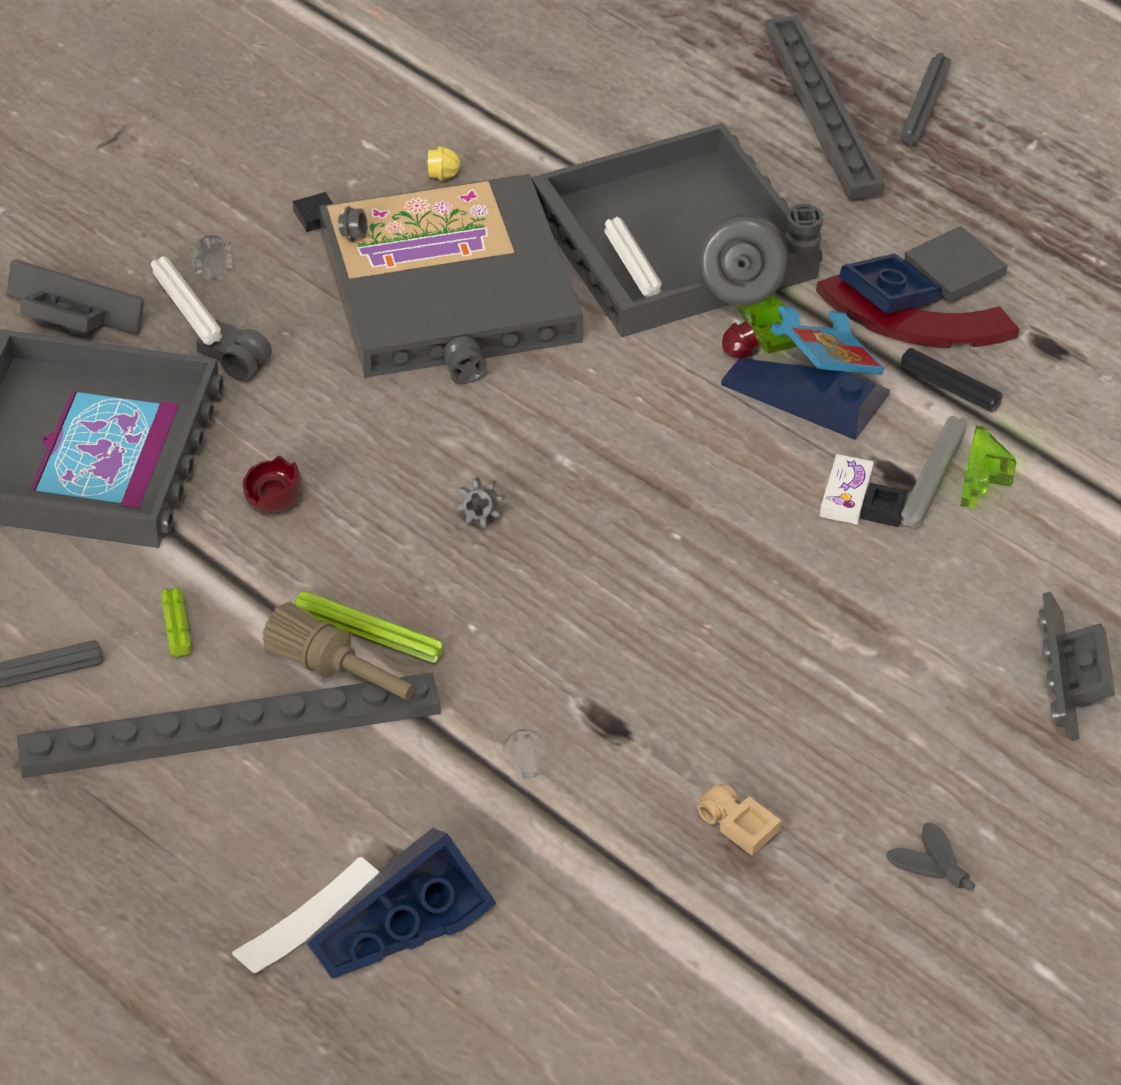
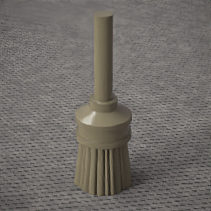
M291 601L277 606L266 622L263 630L264 650L301 662L304 668L316 671L323 678H329L338 671L344 673L348 670L407 701L414 695V685L355 656L354 649L350 648L351 637L347 631L336 629L329 622L321 623Z

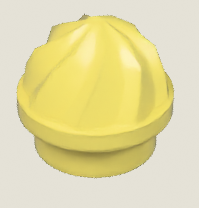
M438 146V150H428L429 178H438V181H443L455 176L461 166V162L454 151L443 146Z

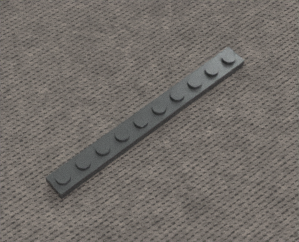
M432 672L399 677L415 686L414 695L408 701L371 682L21 734L17 735L22 778L432 716L440 714V700Z

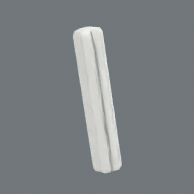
M619 217L613 220L608 219L605 222L606 228L604 232L645 297L660 294L662 282L624 221Z

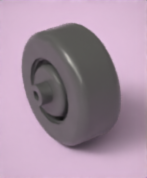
M749 214L731 216L719 222L704 239L699 253V269L708 289L719 299L740 306L757 304L772 296L781 286L789 267L788 246L779 229L768 220Z

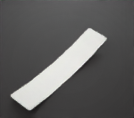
M357 858L337 878L299 909L260 936L234 950L232 955L252 973L259 972L304 943L372 880L379 871L364 858Z

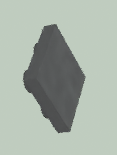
M962 226L906 251L904 261L942 289L941 295L949 302L1005 276L1008 266Z

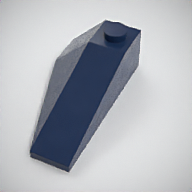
M739 358L721 380V385L854 440L857 439L890 393L888 388L844 371Z
M432 828L398 854L312 934L305 943L331 978H335L381 961L383 957L407 948L419 947L424 945V942L445 934L451 935L462 931L494 906L496 901L448 833Z

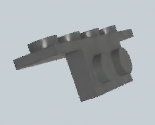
M18 259L11 261L6 295L22 299L20 313L34 317L35 322L46 325L58 324L67 327L66 330L77 335L88 334L89 331L102 325L136 335L140 333L144 299L142 297Z
M1049 591L1043 593L1044 609L1039 610V616L1044 631L1048 633V639L1043 640V648L1048 662L1052 665V670L1047 671L1048 683L1052 693L1056 696V702L1051 703V711L1058 727L1064 726L1073 741L1080 739L1076 706L1115 695L1107 635L1101 623L1066 633L1063 613L1052 592Z

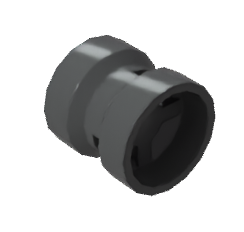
M798 204L791 207L787 212L786 225L788 229L785 234L788 250L797 255H811L817 252L821 245L820 230L823 225V213L819 208L810 204Z
M253 329L242 331L235 339V344L228 346L220 356V363L228 375L239 381L250 379L257 371V366L264 364L272 354L269 341L261 333Z

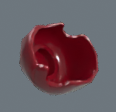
M277 456L272 461H262L249 468L243 479L245 499L253 508L264 513H281L294 505L302 491V478L296 462L291 464L282 456Z

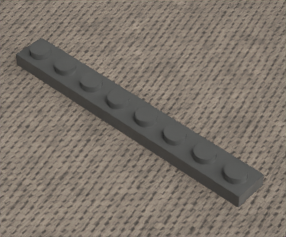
M798 15L767 19L765 32L849 198H864L884 194L885 182Z

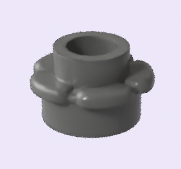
M347 206L344 214L339 215L338 227L340 234L347 236L349 242H354L355 238H365L367 235V217L362 208L354 209L351 206Z

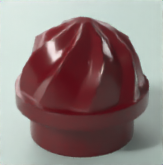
M747 321L739 325L736 322L731 324L723 335L722 349L733 358L750 357L753 355L752 351L760 347L758 339Z

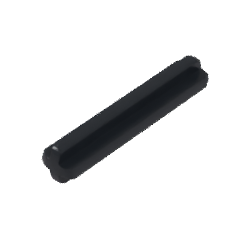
M908 348L901 357L900 366L903 369L989 412H995L1001 405L1003 394L1000 391L913 348Z

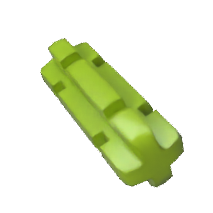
M177 587L173 589L166 588L161 593L170 654L174 657L188 656L192 651L183 591Z

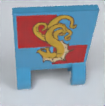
M779 306L777 311L782 315V324L773 323L771 327L772 332L778 336L790 337L818 369L882 375L884 367L851 333L849 318L846 313L829 312L828 317L833 322V328L800 325L799 314L795 307Z

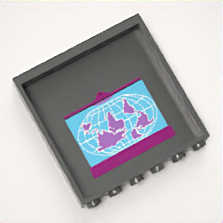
M0 329V525L159 548L164 533H170L172 529L173 509L175 505H180L182 502L185 477L190 478L193 473L194 453L196 450L200 451L202 449L205 424H211L215 397L220 398L223 392L224 377L223 375H218L217 359Z

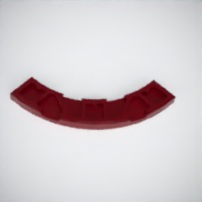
M839 275L817 282L816 292L836 311L844 312L848 317L852 316L865 323V328L899 341L923 346L950 348V344L972 343L973 347H980L1018 338L1019 327L1000 306L966 313H940L908 308L886 314L841 279Z

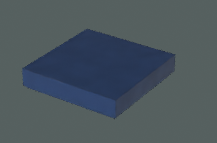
M895 253L843 265L839 274L841 279L886 314L937 302L942 294V289Z

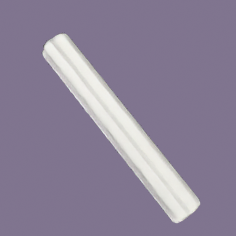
M161 256L159 260L154 259L151 263L152 273L206 345H212L215 341L220 342L222 339L221 328L171 261L164 256Z

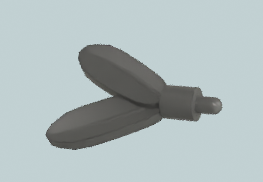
M925 823L921 835L928 854L906 848L891 849L887 852V859L901 869L931 877L946 878L958 888L965 887L968 890L975 888V884L969 880L970 874L956 865V858L947 836L942 829L933 823Z

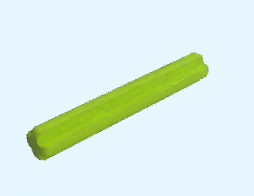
M305 590L299 593L294 603L320 622H329L336 628L431 663H437L444 651V643L439 639Z

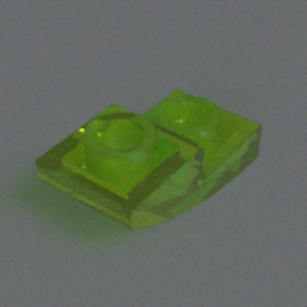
M774 295L757 304L737 305L744 322L747 321L759 344L768 354L797 346L790 337L775 335L771 330L773 323L782 324V315L777 310L779 306H785Z

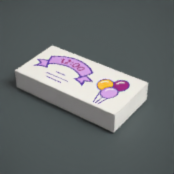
M836 454L820 507V517L858 525L861 509L873 473L874 461Z

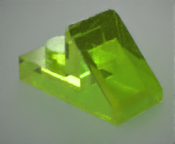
M976 425L961 498L960 506L976 509L979 493L987 494L989 483L1003 486H1012L1016 467L1015 457L983 426Z

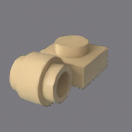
M727 784L713 785L700 797V803L697 805L698 813L709 824L714 825L719 822L720 832L751 856L781 830L782 820L750 796L739 805L738 795L733 788Z

